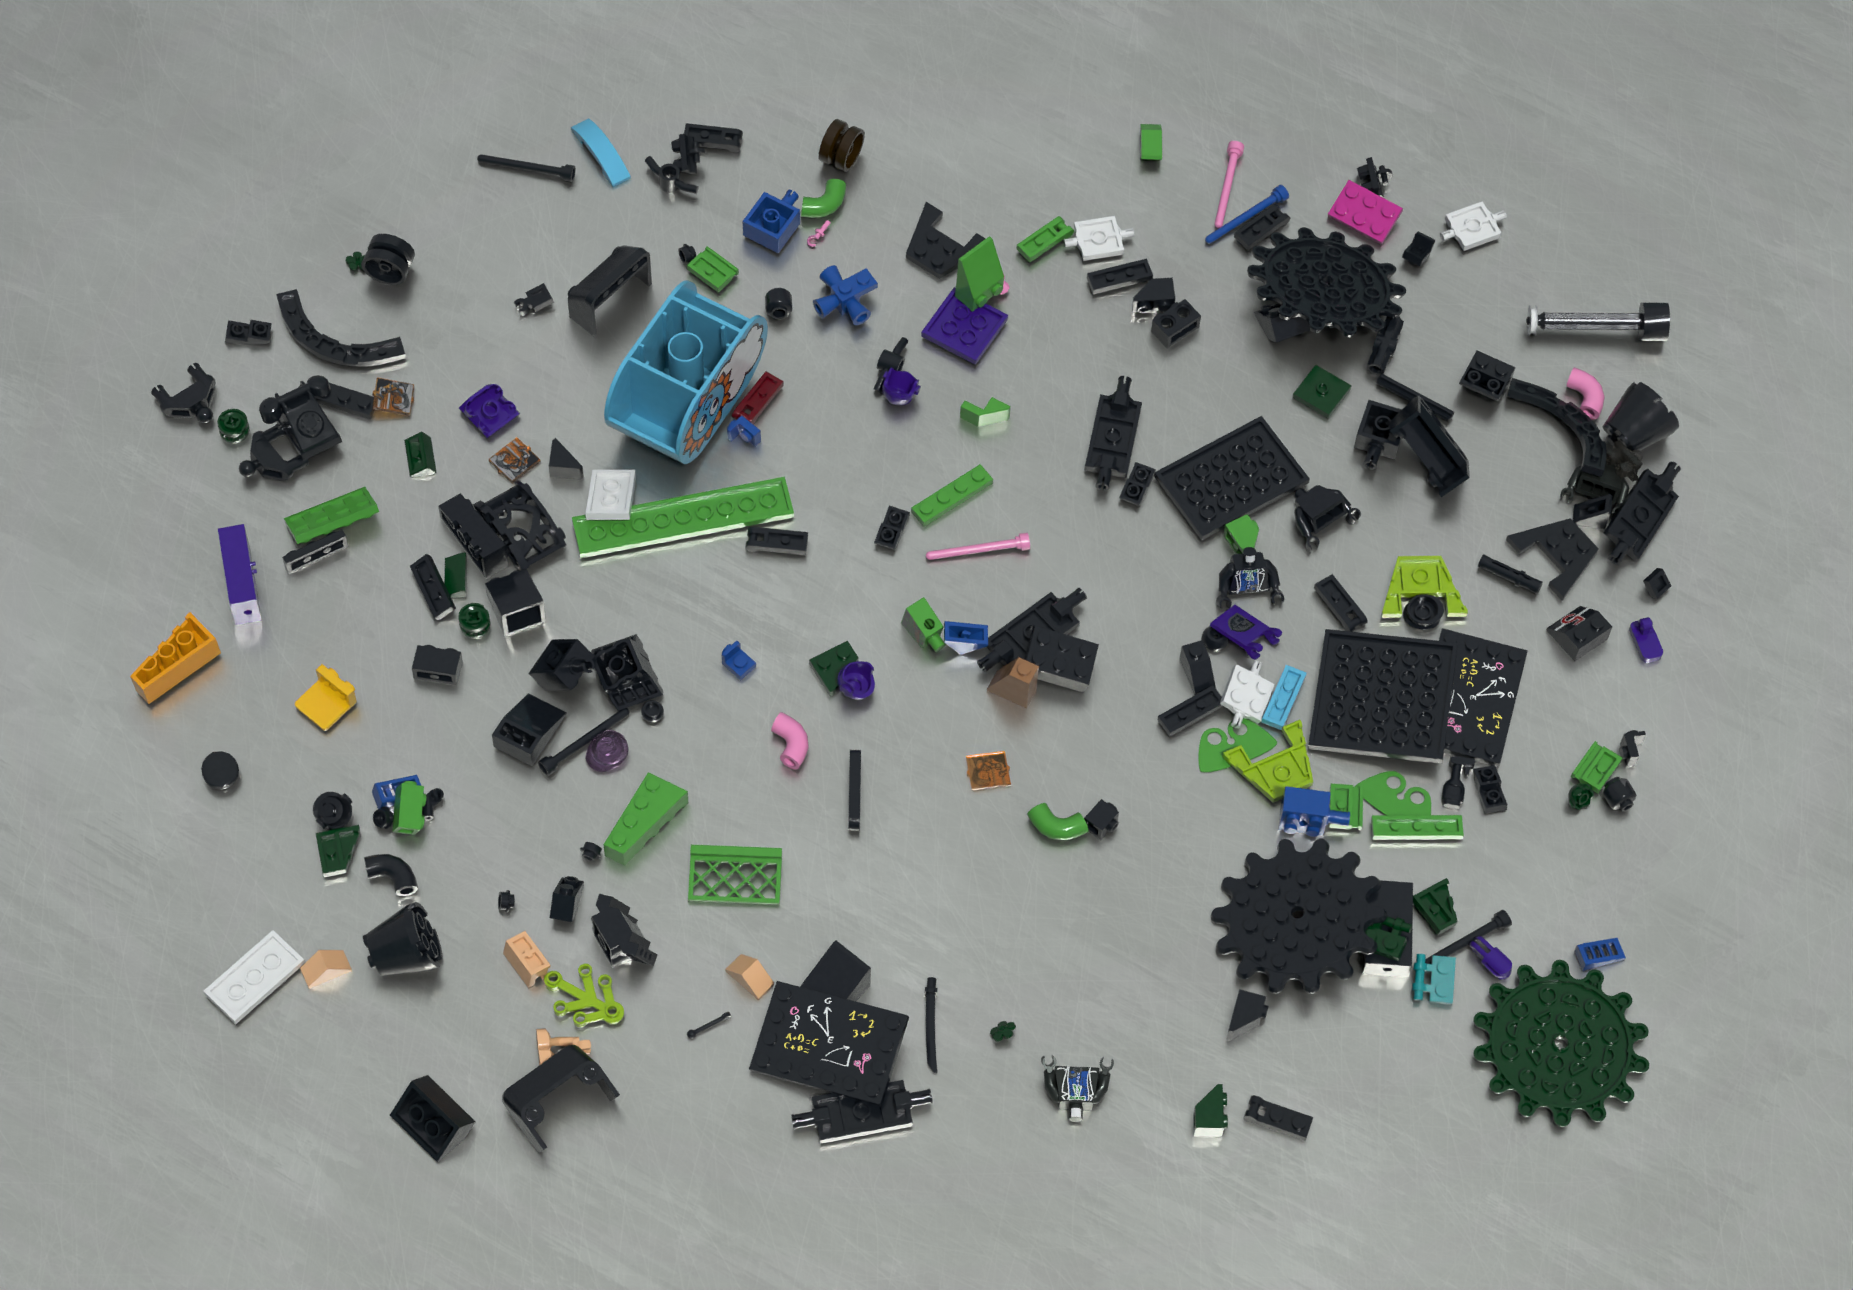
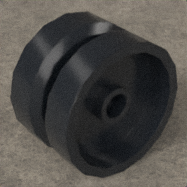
M377 234L372 237L369 243L368 251L361 263L362 269L376 281L388 285H399L407 277L409 267L415 257V252L409 243L397 236Z

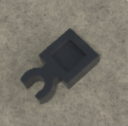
M544 283L525 292L527 298H519L514 301L516 308L524 306L518 310L521 316L527 315L532 308L537 312L554 303Z

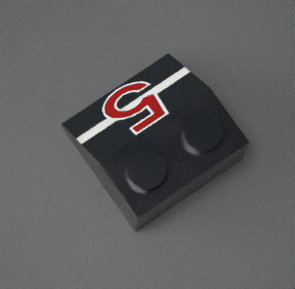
M1579 606L1547 627L1546 630L1566 653L1576 661L1609 638L1612 626L1599 611Z

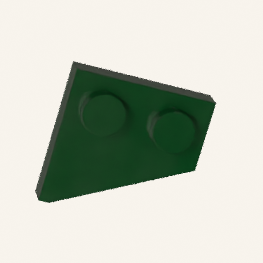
M846 641L809 659V664L831 697L838 687L837 677L840 670L845 665L858 661L859 657L850 643Z
M359 825L316 833L324 877L347 873L360 834Z
M1447 878L1413 896V904L1437 935L1451 929L1458 922L1456 912L1453 909V898L1449 894V880Z

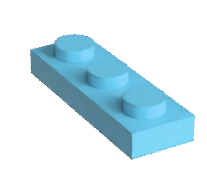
M1288 665L1285 666L1261 723L1282 730L1306 678V672Z

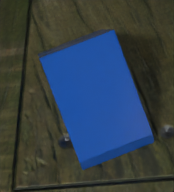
M944 621V643L960 655L988 646V625Z

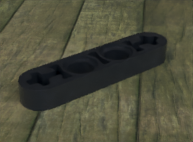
M850 750L848 831H860L861 750Z

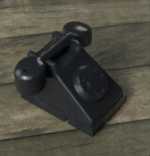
M312 376L307 380L306 384L304 381H300L298 388L282 396L275 393V398H266L259 406L263 422L266 424H273L275 422L280 424L286 437L303 461L342 442L341 436L314 397L325 396L331 391L329 381L324 376Z

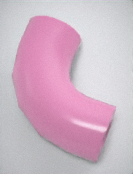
M1574 367L1566 387L1580 392L1583 396L1580 409L1592 420L1598 419L1605 399L1602 386L1594 376Z
M780 712L771 729V732L781 736L786 741V748L781 754L780 760L791 769H799L809 749L808 736L799 722L789 715Z

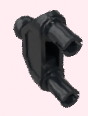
M193 363L195 369L192 365L187 369V372L194 378L196 383L173 397L167 393L162 385H157L159 391L156 387L152 389L151 394L161 404V411L169 417L192 418L196 416L199 422L205 424L209 423L213 418V412L209 406L216 382L212 375L204 372L199 363Z
M276 424L264 432L257 431L253 433L250 450L251 461H242L239 465V472L244 477H250L254 475L257 469L262 477L285 481L291 478L294 472L308 466L309 461L308 459L303 461L300 455L289 461L283 460L270 444V442L285 436L282 426L280 427V424Z

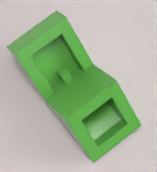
M1140 124L1141 159L1162 160L1161 125Z
M993 397L984 410L964 401L960 408V418L977 427L1004 422L1010 418L1011 406Z

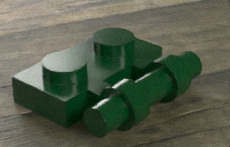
M1387 916L1383 923L1369 926L1366 933L1377 942L1378 946L1374 954L1399 962L1407 944V939L1400 935L1402 931L1410 933L1413 925L1406 923L1404 919H1394ZM1383 925L1392 927L1393 930L1390 933L1381 930Z

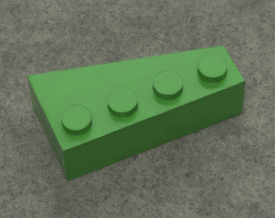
M648 772L603 844L605 856L625 866L645 846V843L651 837H655L659 833L661 827L670 822L675 817V814L689 803L688 791Z

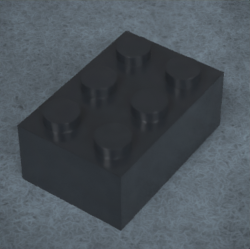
M1035 626L1029 637L1024 660L1039 666L1038 680L1084 693L1090 683L1099 644Z

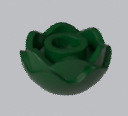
M1586 783L1574 785L1568 793L1570 806L1578 810L1589 806L1590 800L1594 796L1592 787Z

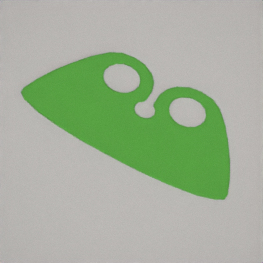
M1244 718L1241 722L1247 727V732L1244 735L1234 733L1231 726L1232 721L1228 725V733L1230 737L1235 739L1234 744L1227 742L1228 737L1223 730L1209 728L1204 731L1200 740L1199 769L1201 772H1213L1232 767L1224 760L1223 752L1242 745L1251 760L1274 748L1277 745V741L1263 728ZM1212 732L1221 735L1222 740L1217 745L1208 742V735Z
M1387 771L1374 775L1355 785V787L1363 786V798L1385 815H1431V797L1425 789L1412 787L1406 791L1404 799L1400 800L1397 798V794L1405 789L1406 780L1396 771ZM1391 776H1396L1401 781V785L1396 789H1392L1387 785V779ZM1413 792H1421L1425 797L1424 802L1421 804L1413 803L1410 799Z

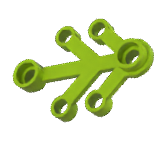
M582 964L578 968L585 991L563 980L562 975L557 971H550L545 975L544 983L549 991L562 990L579 999L568 1003L562 1000L555 1002L553 1009L557 1016H564L569 1012L593 1007L598 1011L589 1014L578 1011L574 1014L573 1022L575 1026L584 1027L588 1023L601 1020L609 1024H616L623 1019L624 1008L620 1003L614 1001L611 989L612 979L609 975L603 974L598 978V986L603 990L605 1002L596 997L591 977L592 967L589 964ZM583 969H588L589 973L583 974L581 973V971ZM551 977H557V978H558V979H557L556 981H554V982H551V981L549 980ZM603 980L609 981L607 985L601 984ZM564 1006L565 1009L563 1011H558L557 1007ZM611 1009H615L617 1011L615 1014L608 1013V1011ZM578 1017H583L584 1021L578 1022L576 1021V1019Z

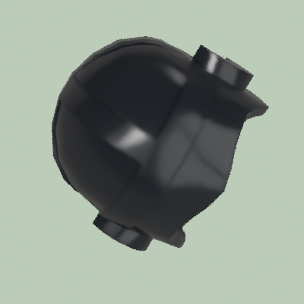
M325 792L315 800L313 815L322 830L343 828L351 819V804L353 802L345 793L340 795L336 792Z

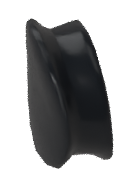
M1420 594L1414 596L1405 606L1403 617L1405 622L1413 628L1421 630L1432 629L1439 624L1444 613V607L1437 597Z
M223 751L209 754L204 759L201 767L205 782L214 789H227L238 779L239 767L235 758Z

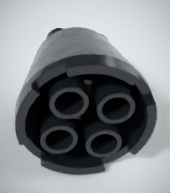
M1633 382L1626 389L1602 427L1608 434L1606 437L1607 441L1614 447L1618 445L1623 454L1630 458L1673 434L1679 428V421L1673 411L1668 412L1666 405L1661 401L1663 398L1652 388L1642 382L1638 384Z
M414 902L406 905L370 932L363 935V942L370 953L367 957L368 963L372 969L377 968L381 976L431 971L440 967L438 961L443 959L440 941L436 929H432L430 922L425 918L428 916V913L420 903Z

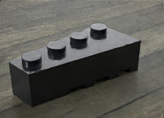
M460 493L438 506L441 519L486 579L509 567V553L506 550V545L484 521L483 517L477 513L469 499H465Z

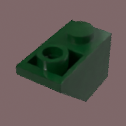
M1217 1084L1195 1105L1193 1113L1194 1136L1222 1137L1223 1130L1228 1128V1115L1223 1112V1107H1227V1092H1223V1084Z

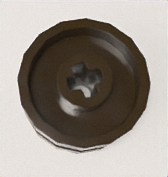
M835 119L828 127L822 139L818 159L828 165L835 162L836 168L845 172L849 171L861 152L865 138L864 130L856 126L849 128L847 122Z

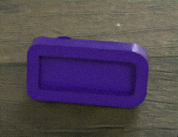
M1647 617L1632 622L1629 631L1641 660L1645 663L1659 661L1663 655V649L1653 628V621Z

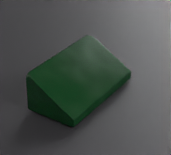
M419 432L405 439L410 477L435 474L436 466L431 437L423 432Z
M466 552L445 558L444 584L451 598H466L467 595Z

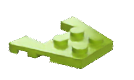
M1398 556L1381 614L1382 618H1401V598L1414 597L1420 594L1445 597L1447 617H1467L1468 610L1460 599L1459 591L1455 589L1452 577L1442 556Z
M1301 720L1282 727V733L1291 746L1290 748L1258 762L1251 763L1242 745L1223 752L1224 760L1273 803L1283 799L1285 786L1306 789L1313 785Z

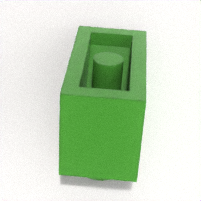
M1246 514L1226 524L1223 536L1235 554H1243V550L1246 547L1255 549L1259 527L1256 521L1251 520L1249 515Z

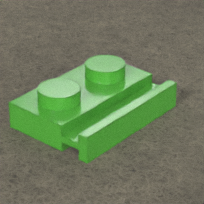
M708 246L687 265L688 271L718 293L732 281L735 275L739 274L738 268Z
M1595 741L1572 772L1571 778H1576L1580 783L1590 785L1592 790L1599 794L1623 758L1605 746L1601 747Z
M1331 783L1330 810L1350 812L1349 826L1329 823V828H1358V830H1362L1363 786L1353 787V785Z

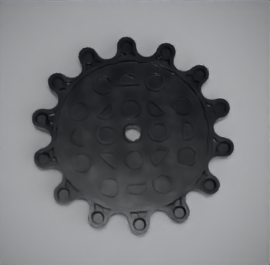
M1302 227L1298 230L1299 238L1290 239L1279 232L1272 233L1270 239L1275 248L1253 247V257L1263 264L1250 265L1247 269L1248 276L1265 284L1257 288V297L1262 301L1278 302L1281 305L1278 310L1279 317L1283 320L1301 317L1308 321L1309 330L1313 333H1320L1325 326L1335 327L1340 330L1343 336L1350 338L1356 333V326L1358 325L1365 326L1373 332H1380L1384 328L1385 323L1379 316L1384 315L1397 318L1402 313V308L1390 299L1402 298L1406 294V288L1400 284H1394L1387 279L1395 274L1396 267L1390 263L1374 262L1371 259V256L1374 254V248L1370 245L1362 244L1359 247H1350L1345 243V236L1340 232H1331L1328 238L1321 239L1316 237L1311 229Z
M1322 838L1315 840L1311 849L1306 852L1296 851L1292 841L1282 839L1277 846L1278 854L1271 859H1263L1254 852L1246 856L1245 864L1249 869L1247 876L1241 879L1233 877L1223 879L1221 888L1231 896L1232 901L1227 906L1213 909L1211 920L1216 924H1224L1229 928V933L1217 942L1216 949L1222 955L1235 952L1242 956V962L1236 969V974L1240 979L1246 980L1255 973L1262 972L1268 976L1267 988L1273 994L1283 991L1285 984L1293 979L1301 981L1304 991L1314 994L1320 989L1321 976L1327 972H1332L1343 980L1353 976L1354 970L1349 963V958L1352 954L1361 952L1370 955L1377 951V942L1370 938L1366 931L1370 925L1383 923L1387 919L1385 909L1379 906H1372L1368 902L1370 895L1381 888V881L1375 876L1366 878L1356 877L1355 869L1361 861L1357 853L1348 852L1343 857L1334 859L1328 855L1329 843ZM1302 909L1304 912L1302 917L1294 918L1292 916V912L1301 911Z

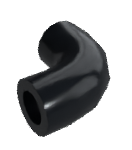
M376 854L364 857L369 879L377 877L390 878L394 884L395 894L398 896H409L418 891L416 877L412 868L401 858L390 854Z

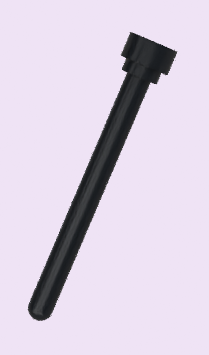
M482 154L477 157L480 163L558 175L564 181L573 182L576 168L574 165L566 164L565 166L555 167Z
M625 708L618 711L555 756H545L539 760L538 765L546 776L554 773L560 762L627 717L630 713L629 709Z
M1502 909L1494 914V917L1491 918L1492 921L1433 955L1448 957L1469 945L1471 941H1476L1475 938L1478 936L1483 937L1495 929L1504 930L1512 925V921L1508 913ZM1433 955L1426 958L1425 963L1431 964Z

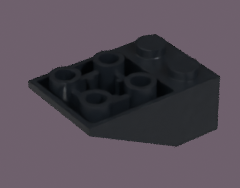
M528 693L503 717L493 732V746L533 766L565 718L567 712Z

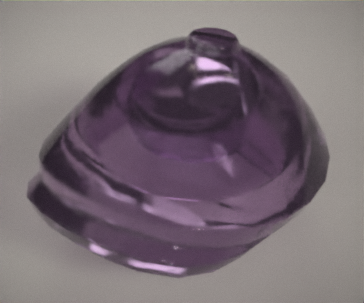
M607 730L598 734L591 741L587 749L586 762L591 768L599 772L613 769L626 759L628 755L627 741L622 734L613 730Z

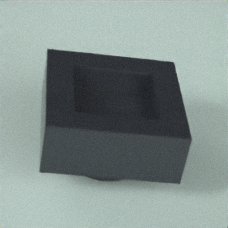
M1656 568L1643 580L1651 598L1658 599L1671 587L1662 568Z

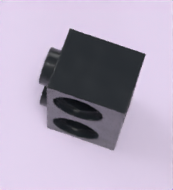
M1184 299L1179 303L1176 302L1171 305L1164 313L1157 314L1152 320L1151 332L1168 348L1199 328L1201 315Z

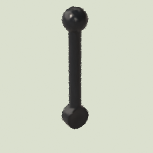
M725 1012L721 1017L695 1030H689L687 1036L692 1039L696 1034L723 1020L726 1021L732 1016L730 1012Z

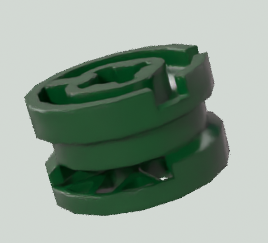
M227 409L218 417V428L223 440L229 443H238L248 436L250 429L247 416L243 411Z
M470 603L461 608L458 620L461 632L465 636L479 638L484 636L490 629V616L484 605Z

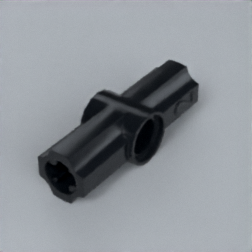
M1387 316L1384 328L1377 334L1372 348L1373 352L1370 355L1366 368L1371 374L1377 376L1384 374L1390 357H1393L1398 343V336L1404 323L1400 316L1397 318Z

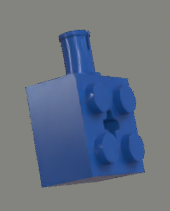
M789 189L782 200L764 192L742 221L743 236L779 254L800 225V209L793 206L796 200H798L799 195L795 191L792 193V190Z
M1285 786L1278 830L1288 834L1304 833L1311 837L1323 836L1328 823L1349 826L1350 812L1330 810L1331 792Z

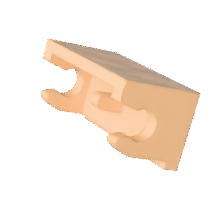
M526 931L506 940L503 954L528 988L534 986L535 980L539 976L543 980L551 965Z

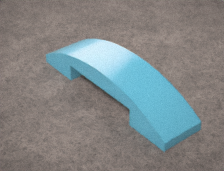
M588 118L571 127L572 132L580 143L586 145L602 167V173L612 187L631 179L616 149L592 120Z

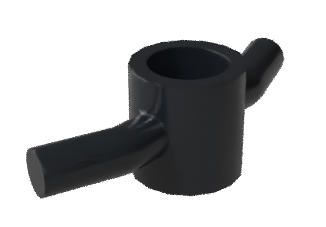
M651 156L645 159L649 168L659 176V184L663 191L674 192L680 189L697 194L699 186L681 181L680 171L676 165L668 163L659 167Z
M902 337L892 352L884 349L877 363V369L881 370V373L874 386L875 391L881 393L884 384L883 375L891 367L894 370H902L905 357L900 356V354L908 344L907 338Z

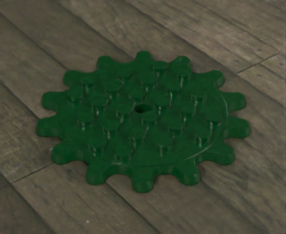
M1564 960L1554 961L1551 974L1546 977L1538 976L1529 965L1519 966L1517 976L1520 983L1517 988L1509 989L1500 983L1490 986L1489 994L1497 1003L1496 1011L1493 1013L1478 1012L1473 1018L1475 1026L1486 1031L1490 1039L1488 1043L1477 1046L1473 1055L1478 1062H1489L1497 1067V1075L1489 1083L1493 1093L1501 1094L1507 1090H1512L1519 1094L1518 1112L1520 1115L1530 1117L1535 1113L1536 1109L1545 1107L1553 1113V1120L1558 1127H1566L1571 1122V1114L1574 1110H1583L1592 1121L1601 1122L1606 1117V1110L1604 1108V1100L1606 1098L1613 1097L1623 1103L1633 1100L1634 1091L1626 1083L1627 1074L1633 1072L1641 1074L1649 1069V1061L1634 1052L1633 1044L1638 1040L1645 1039L1648 1036L1649 1030L1643 1023H1630L1626 1020L1624 1012L1632 1004L1630 994L1620 992L1614 996L1606 995L1602 991L1604 975L1601 971L1594 969L1589 971L1585 978L1575 979L1570 975L1569 965ZM1555 1040H1564L1567 1047L1559 1049L1555 1045Z

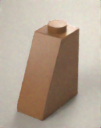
M1018 657L996 671L987 691L1027 709L1036 693L1039 666Z

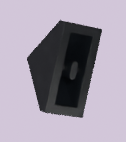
M556 438L553 439L549 460L550 477L581 480L584 477L583 466Z
M1608 494L1575 504L1573 511V521L1575 524L1605 530L1611 515L1612 495Z

